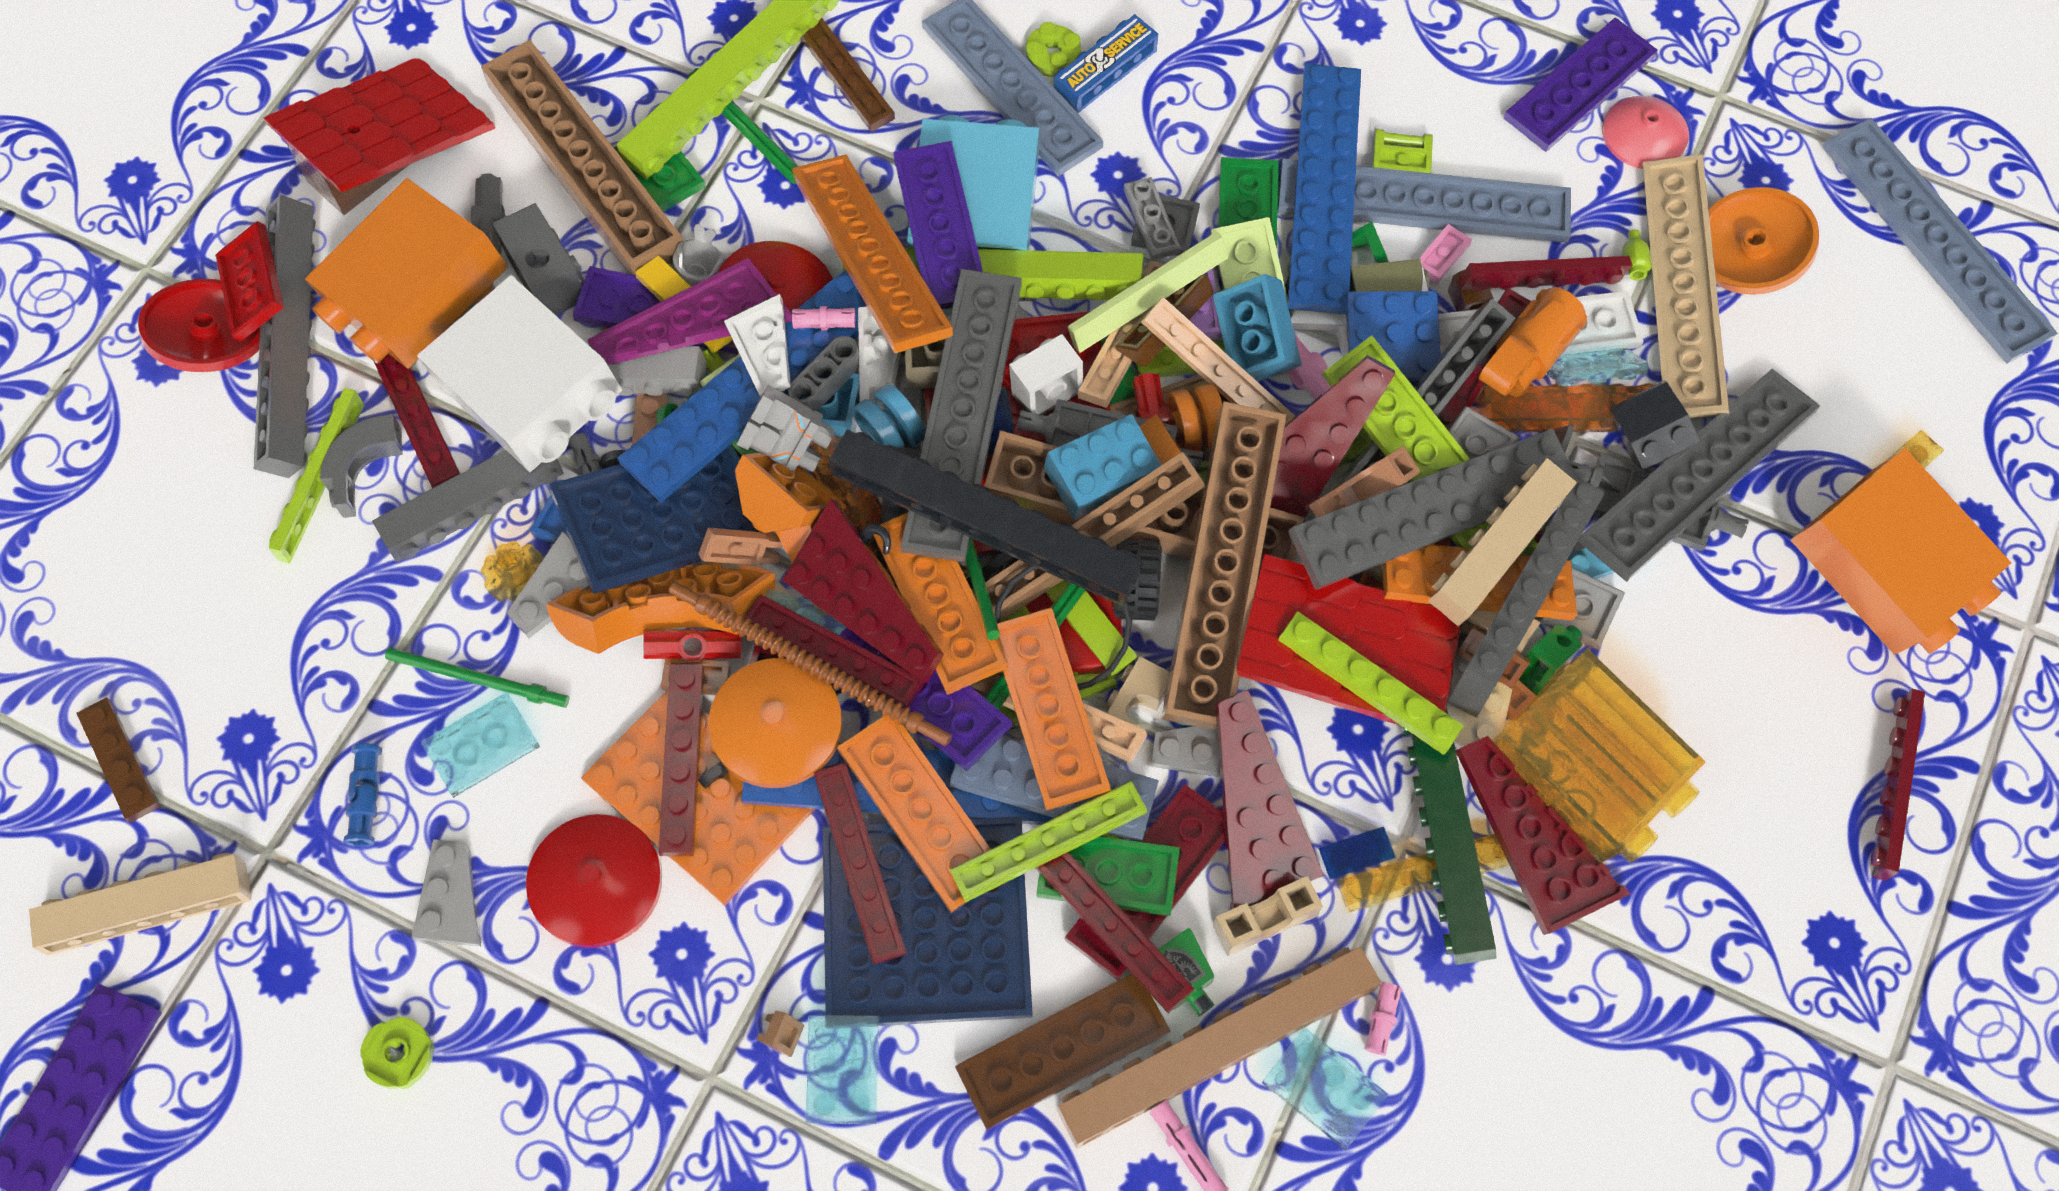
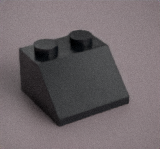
M1665 380L1609 408L1632 462L1643 470L1700 442L1689 414Z

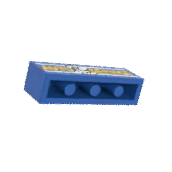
M1134 14L1129 19L1121 21L1115 30L1107 36L1099 38L1096 44L1088 51L1081 52L1070 65L1062 67L1054 76V88L1077 113H1080L1157 52L1159 33Z

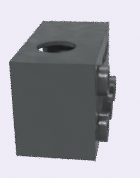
M536 202L492 223L508 261L523 286L555 315L576 306L584 283V278L580 273V265L575 256H570L568 251L562 247L554 228L550 227ZM537 263H538V264L540 263L541 266H542L541 268H532V267H531V266H533V265H535V264H537Z

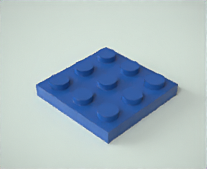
M1437 291L1346 293L1348 353L1372 335L1409 382L1420 381L1441 355Z

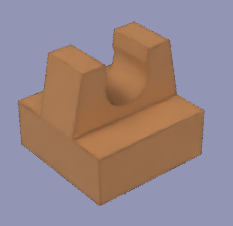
M775 1010L774 1014H767L765 1021L770 1023L766 1034H758L757 1040L781 1055L792 1057L805 1025L787 1013Z

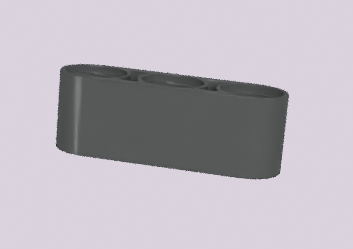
M849 336L835 338L792 381L791 387L788 389L789 396L804 404L813 412L818 411L859 368V354L855 340ZM843 354H849L848 357H839ZM821 375H830L828 378H819ZM804 395L809 396V398L804 400L798 399L799 397Z

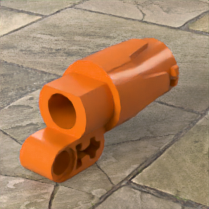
M1552 287L1547 290H1540L1536 295V301L1533 299L1497 342V352L1482 370L1479 380L1504 396L1510 394L1513 397H1519L1533 380H1540L1546 375L1579 334V329L1582 330L1586 325L1587 315L1582 303L1573 294L1562 288Z

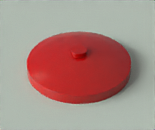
M761 241L743 246L733 252L719 269V272L749 258L777 295H781L784 305L791 314L793 309H798L833 280L828 268L817 256L800 246L782 241Z
M192 279L169 285L151 296L139 313V335L146 351L159 362L178 370L188 372L225 370L247 361L259 351L260 327L241 342L232 338L221 280Z
M593 814L581 816L558 826L537 847L531 858L526 876L528 903L538 922L556 939L584 948L608 946L632 935L651 916L661 894L662 866L653 844L646 834L634 824L611 815Z

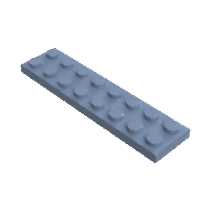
M956 0L922 21V28L1005 119L1018 120L1027 127L1039 128V156L1058 177L1103 148L1104 141L973 0Z

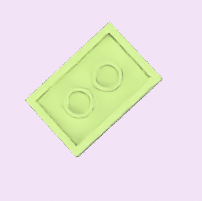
M1269 217L1211 229V235L1218 232L1223 236L1228 259L1218 264L1223 291L1267 274L1282 280L1286 300L1288 301Z

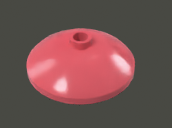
M1632 96L1617 102L1606 114L1602 126L1603 139L1611 153L1625 164L1643 169V162L1681 157L1689 140L1688 126L1680 112L1669 103L1650 96Z

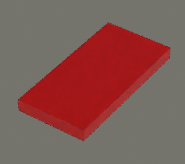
M259 221L254 222L215 254L232 338L239 342L284 308L266 225Z

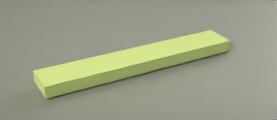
M1218 232L1213 233L1067 326L1074 348L1081 353L1154 306L1160 298H1167L1228 259L1223 236Z

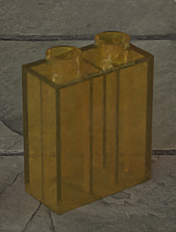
M1588 648L1564 666L1492 740L1515 765L1516 772L1526 783H1531L1538 790L1537 795L1545 804L1552 806L1587 844L1586 849L1598 862H1604L1618 854L1629 863H1633L1641 857L1659 837L1648 824L1661 810L1670 818H1674L1692 803L1700 793V790L1690 779L1706 762Z

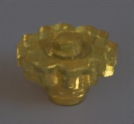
M511 541L507 544L499 545L496 548V555L486 556L484 565L481 568V573L486 580L484 586L487 592L499 602L509 599L513 604L543 561L542 554L531 544L521 547L518 542Z

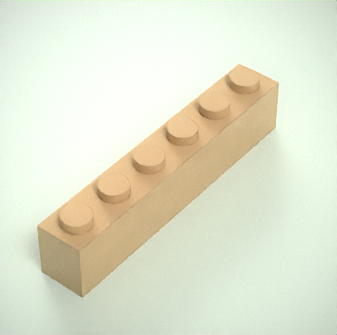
M1548 458L1539 466L1533 463L1521 476V479L1525 481L1522 486L1515 485L1503 498L1507 502L1505 507L1501 509L1498 506L1486 519V522L1490 524L1484 531L1480 528L1468 541L1472 546L1467 553L1462 550L1450 563V566L1454 568L1449 575L1444 572L1432 585L1435 593L1428 601L1457 626L1473 614L1576 485L1577 482Z
M222 853L213 856L212 860L207 862H188L181 864L177 870L150 872L143 879L132 882L129 880L117 881L112 883L109 888L102 890H83L76 893V897L64 900H46L41 903L42 906L29 909L32 947L49 956L252 901L246 863L235 854Z

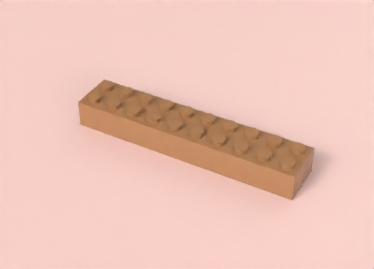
M528 40L482 65L481 69L488 88L627 273L636 275L635 271L658 255L669 266L672 265L677 245L683 242L682 236L533 42Z
M1225 401L1218 411L1161 715L1163 720L1217 731L1215 703L1237 694L1240 676L1237 675L1236 669L1254 599L1287 414Z
M1000 430L984 487L991 494L1000 498L1009 497L1016 501L1019 506L1029 511H1040L1048 519L1060 524L1073 525L1083 518L1073 520L1044 469L1048 452L1058 447ZM1202 488L1127 539L1159 541L1162 553L1190 560L1204 489ZM1270 508L1258 578L1264 554L1294 562L1297 549L1288 530L1302 524L1304 517Z

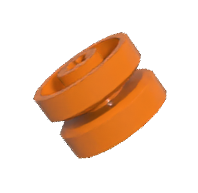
M1212 383L1197 386L1193 391V396L1186 389L1168 393L1167 405L1170 410L1172 425L1178 426L1175 439L1177 445L1201 452L1203 445L1208 452H1211L1217 414L1222 406V401L1216 387Z

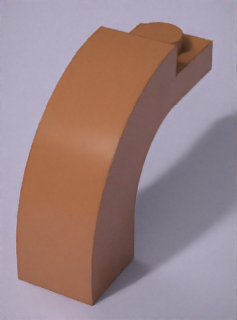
M1403 445L1310 504L1309 507L1316 518L1397 488L1419 474L1420 470Z

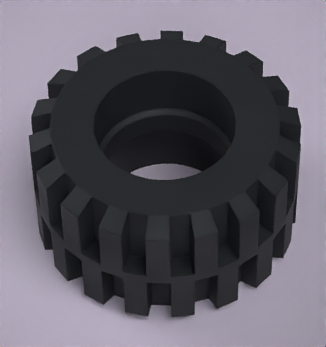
M1125 539L1117 544V550L1130 551L1142 561L1140 575L1127 599L1131 619L1155 621L1159 610L1162 547L1159 541ZM1114 603L1113 612L1117 619H1125L1122 606Z

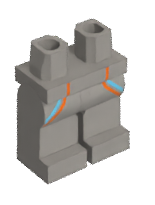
M768 384L736 445L746 450L750 447L765 454L773 461L786 465L785 468L793 472L797 466L813 472L822 454L809 448L810 442L813 441L827 448L834 436L835 430L821 422L823 414L817 411L813 412L804 404Z

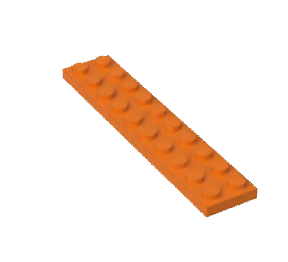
M847 154L792 168L796 184L893 352L906 351L953 336L952 325Z

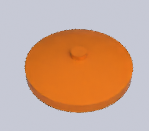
M1768 187L1748 188L1728 194L1709 208L1716 285L1726 290L1750 295L1778 291L1801 278L1816 258L1819 247L1817 219L1805 202L1789 192Z
M783 658L760 660L739 669L731 675L720 687L712 702L708 723L712 746L724 767L738 779L763 788L793 786L814 776L815 771L821 770L835 753L842 732L840 704L832 686L826 685V679L819 681L817 674L810 676L809 670L803 672L802 666L794 667L793 661L787 663L786 659Z

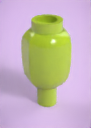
M1633 229L1628 232L1629 241L1622 247V256H1630L1633 266L1627 274L1630 279L1638 281L1647 277V272L1651 269L1652 263L1647 243L1641 239L1640 231Z

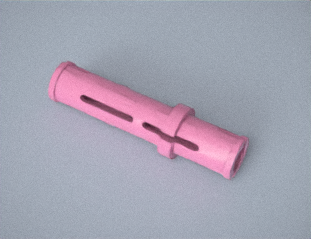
M1165 1100L1151 1110L1149 1114L1168 1138L1165 1142L1169 1147L1173 1145L1204 1191H1228L1229 1187L1225 1185L1208 1158L1190 1135L1191 1128L1188 1125L1184 1126L1170 1106L1169 1101Z

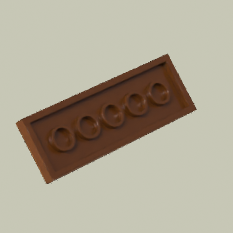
M1129 974L955 1066V1070L986 1131L1167 1036L1171 1030L1151 994L1132 974Z

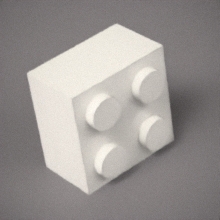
M1062 334L1054 339L1045 340L1040 344L1039 348L1028 354L1019 355L1009 364L1012 395L1026 412L1039 415L1049 412L1055 408L1057 399L1067 401L1078 395V390L1083 383V361Z

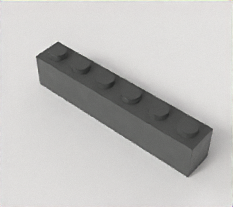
M504 450L372 520L397 563L403 559L412 558L418 551L431 544L442 542L446 536L459 529L470 527L479 518L498 512L509 502L526 497L530 491L537 487L554 482L564 472L558 459L548 463L541 462L535 469L529 472L507 450Z

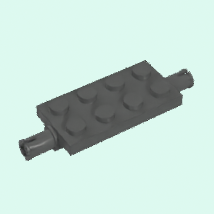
M1057 399L1053 414L1048 416L1021 410V418L1018 419L1017 429L1043 434L1044 438H1046V444L1060 447L1128 415ZM1134 417L1138 426L1147 421V419ZM1164 423L1172 439L1175 441L1178 426ZM1179 447L1194 469L1200 471L1204 452Z
M1600 454L1596 466L1593 468L1568 459L1577 478L1605 492L1593 515L1602 517L1653 472ZM1718 500L1672 542L1703 551L1711 531L1717 529L1742 539L1748 526L1746 525L1749 524V520L1722 512V508L1718 506Z

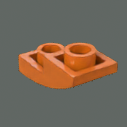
M1157 414L1139 426L1161 465L1182 452Z

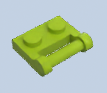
M1375 128L1372 167L1431 173L1433 134L1424 133L1423 136L1388 133L1384 132V129Z

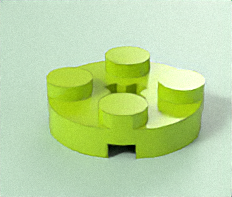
M1044 22L1040 25V28L1034 30L1029 35L1026 41V57L1043 76L1054 77L1062 67L1070 65L1081 53L1080 36L1067 27L1055 25L1052 22ZM1049 48H1057L1060 51H1054L1052 54L1048 53Z
M398 1017L394 1018L395 1020L375 1025L365 1036L360 1049V1057L362 1058L365 1075L372 1082L387 1089H408L412 1087L429 1069L435 1049L434 1042L425 1028L414 1020ZM401 1044L404 1045V1057L397 1059L395 1062H390L393 1057L389 1054L392 1047L398 1048Z

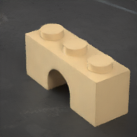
M1139 657L1135 665L1129 664L1121 678L1124 684L1120 691L1114 690L1106 704V707L1109 708L1107 713L1143 729L1144 727L1136 724L1128 717L1127 712L1132 707L1138 705L1147 706L1158 711L1165 698L1169 671ZM1098 748L1099 751L1127 765L1128 761Z
M1306 876L1277 889L1274 895L1252 906H1248L1245 903L1216 916L1213 928L1228 957L1317 917L1323 908V904L1309 877Z

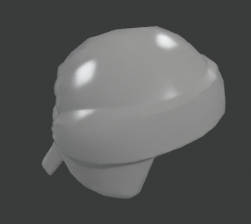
M695 224L694 239L685 240L677 245L672 259L674 271L690 286H694L717 274L724 262L721 252L711 243L717 233L711 228L705 231L704 227L700 224Z

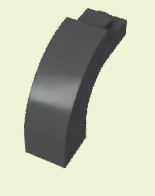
M393 414L368 418L349 427L337 437L324 457L320 479L329 491L331 506L336 508L343 518L356 517L355 482L361 470L377 459L403 455L402 428Z

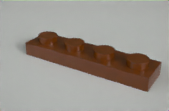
M106 697L77 712V717L124 819L132 823L160 808L161 805L112 701Z

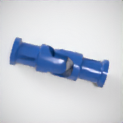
M362 743L352 746V753L355 757L353 771L349 774L348 799L351 804L346 808V816L349 817L348 833L343 839V843L349 846H372L375 842V838L372 836L373 819L377 816L376 800L378 799L380 774L377 772L378 756L382 755L383 749L376 744Z

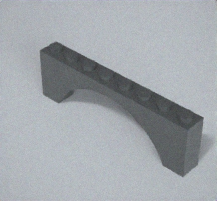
M1577 477L1575 479L1576 485L1561 503L1448 700L1450 704L1476 718L1496 687L1605 494L1604 491Z

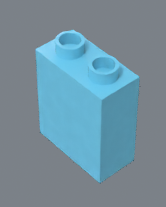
M945 115L939 120L923 119L919 147L952 141L977 249L1029 250L1039 159V128L1027 127L1024 123L1013 119L1001 120L996 124L972 123L958 115ZM908 227V248H914L910 227Z

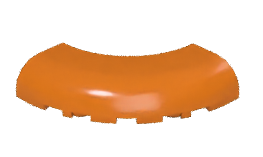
M717 562L701 564L696 567L692 564L595 594L592 593L591 588L582 591L580 587H577L548 602L546 606L552 623L566 640L576 646L600 654L620 642L643 635V630L709 628L733 633L731 626L724 628L723 622L717 624L716 618L710 620L708 614L703 616L697 613L694 606L669 593L671 584L678 582L699 595L707 594L714 599V603L719 601L721 602V607H729V612L735 610L737 616L743 614L745 617L760 594L772 600L775 591V573L742 564L738 569L724 568L722 563Z

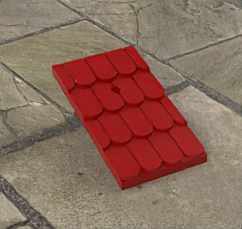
M420 58L410 59L384 72L379 70L345 87L333 88L305 102L300 100L263 117L265 123L286 142L306 181L343 216L410 164L496 129L494 123L483 111L477 109L463 94L453 88L445 78L437 74L427 62Z
M1264 554L1236 669L1238 676L1399 725L1278 640L1296 613L1300 612L1446 712L1463 623L1457 626L1432 605L1408 600L1384 599V590L1358 584L1356 581L1347 578L1315 590L1303 564Z

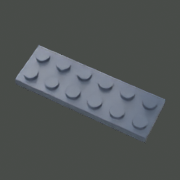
M1005 734L967 772L956 763L949 786L1053 818L1103 795L1100 794L1046 811L1025 741ZM1103 764L1110 789L1113 790L1132 781L1147 808L1146 814L1107 832V834L1135 842H1142L1159 780Z

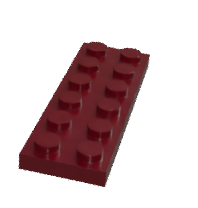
M1186 784L1183 785L1142 839L1143 843L1180 847L1172 911L1225 843L1223 811ZM1122 909L1149 940L1168 917L1167 915ZM1081 918L1077 920L1064 937L1068 944L1115 980H1120L1127 971V968Z

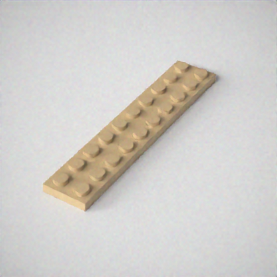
M1703 154L1643 162L1662 381L1668 382L1689 414L1690 419L1718 416L1720 413L1729 414Z

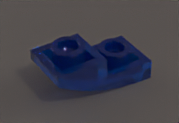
M1385 826L1318 848L1330 880L1396 858Z

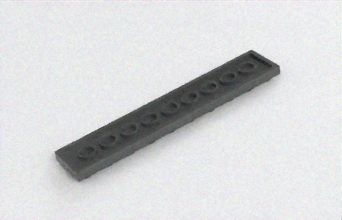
M961 269L950 318L953 336L946 338L920 458L942 472L950 471L955 473L962 481L971 485H981L1022 288V278ZM908 511L901 544L902 553L966 562L970 537L915 512Z
M1773 368L1770 369L1729 405V414L1720 413L1697 433L1700 442L1668 458L1582 533L1578 542L1624 581L1628 582L1812 417L1821 405Z
M1550 429L1292 527L1288 532L1315 590L1487 523L1486 519L1498 506L1501 509L1505 507L1507 502L1503 498L1515 485L1522 486L1525 481L1521 479V476L1533 463L1539 466L1548 458L1572 479L1575 480L1576 475L1554 430Z

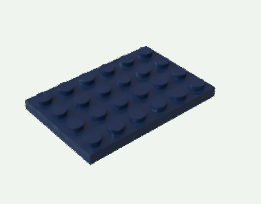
M732 444L662 503L620 464L549 484V491L593 594L702 562L698 554L708 528L761 532L754 528L752 522L743 515L735 473L740 460Z

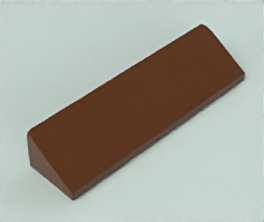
M1201 275L1165 299L1190 320L1213 295V289L1208 276ZM1152 307L1115 345V349L1142 367H1146L1166 346L1164 342L1141 323Z

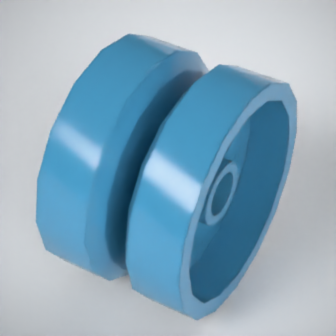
M890 383L875 391V403L864 399L851 409L860 430L877 443L884 446L892 445L905 448V444L914 448L924 441L926 429L921 419L904 395Z

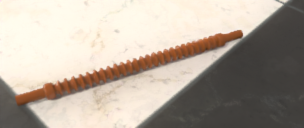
M678 582L671 584L669 593L694 606L697 613L703 616L708 614L710 620L716 618V623L721 624L723 622L724 628L731 626L733 633L739 631L740 637L747 635L748 641L755 640V645L759 646L762 644L764 650L770 648L771 654L778 653L780 659L786 657V662L791 663L793 661L794 667L802 666V671L806 672L809 670L810 676L817 674L819 681L826 679V685L833 683L834 689L842 688L841 692L843 694L849 692L850 698L858 697L857 701L859 703L865 701L866 707L874 706V711L878 712L881 710L882 716L890 715L891 721L897 719L898 725L905 724V728L912 733L918 731L945 747L951 741L952 735L924 720L925 717L920 712H910V707L902 708L903 704L901 702L895 704L894 698L886 699V694L882 693L879 695L878 689L871 691L869 684L863 686L862 680L855 682L853 675L846 677L845 671L839 673L838 667L830 668L831 664L829 662L823 664L822 658L815 659L813 653L807 655L806 649L799 651L798 645L791 646L790 640L783 642L782 636L776 638L775 632L768 633L766 627L760 629L759 623L752 625L751 619L744 620V615L740 614L737 616L735 610L729 612L728 606L721 607V602L719 601L714 603V599L709 595H699Z

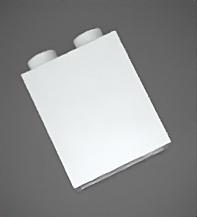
M512 275L417 355L439 386L529 472L535 469L541 462L548 463L557 459L567 448L569 437L589 420L596 421L607 415L615 404L616 396L622 391L605 360Z

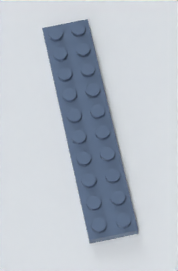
M1872 118L1825 141L1822 148L2006 364L2055 338L2058 332Z
M1283 158L1278 213L1294 215L1297 160ZM1356 166L1353 221L1443 230L1449 224L1460 232L1568 243L1571 237V187Z

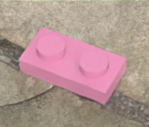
M1449 224L1419 258L1421 259L1423 270L1428 271L1429 280L1437 285L1472 242L1471 238Z

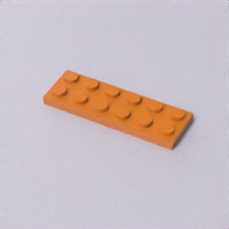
M908 513L880 524L890 534L891 549L888 555L883 554L884 542L882 538L877 534L873 536L902 598L907 600L914 616L920 624L925 626L944 654L935 670L946 694L949 695L1008 667L996 640H989L987 638L978 603L958 561L901 552V544Z
M1432 544L1383 563L1384 599L1431 604L1428 600L1435 593L1432 585L1444 572L1449 575L1454 568L1450 566V563L1462 550L1467 553L1470 549ZM1519 555L1476 610L1499 612L1531 556ZM1566 561L1535 617L1573 621L1576 617L1577 608L1571 561Z
M1052 608L998 623L1000 636L995 640L1008 667L1003 670V674L1046 811L1111 791Z
M890 715L883 716L839 745L837 750L948 910L952 913L967 902L964 901L950 873V869L991 849L903 725H898L897 719L891 721Z

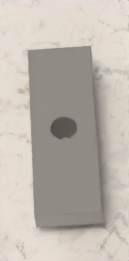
M1152 177L1125 183V195L1151 260L1180 253V245Z

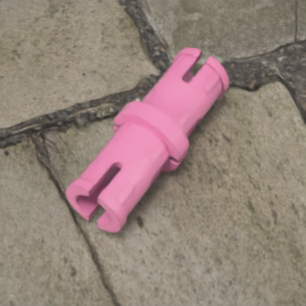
M820 306V309L792 310L793 329L821 328V331H828V328L835 327L855 328V308L827 309V306Z
M1387 982L1380 984L1375 1009L1370 1012L1369 1019L1372 1021L1364 1050L1386 1056L1392 1027L1396 1026L1397 1023L1395 1015L1402 992L1401 987Z

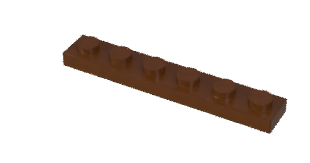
M823 18L819 20L814 28H810L801 36V41L871 132L895 120V112Z

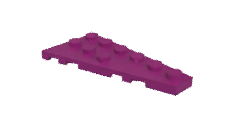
M747 258L587 339L589 346L605 360L607 365L731 336L724 322L725 320L777 296V294L750 259ZM783 303L785 323L791 322V312Z

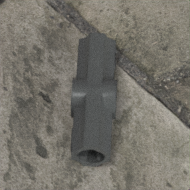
M492 173L481 174L479 178H476L475 205L471 206V222L486 234L501 255L502 246L492 223L506 217L502 204L503 182L501 177L494 176Z

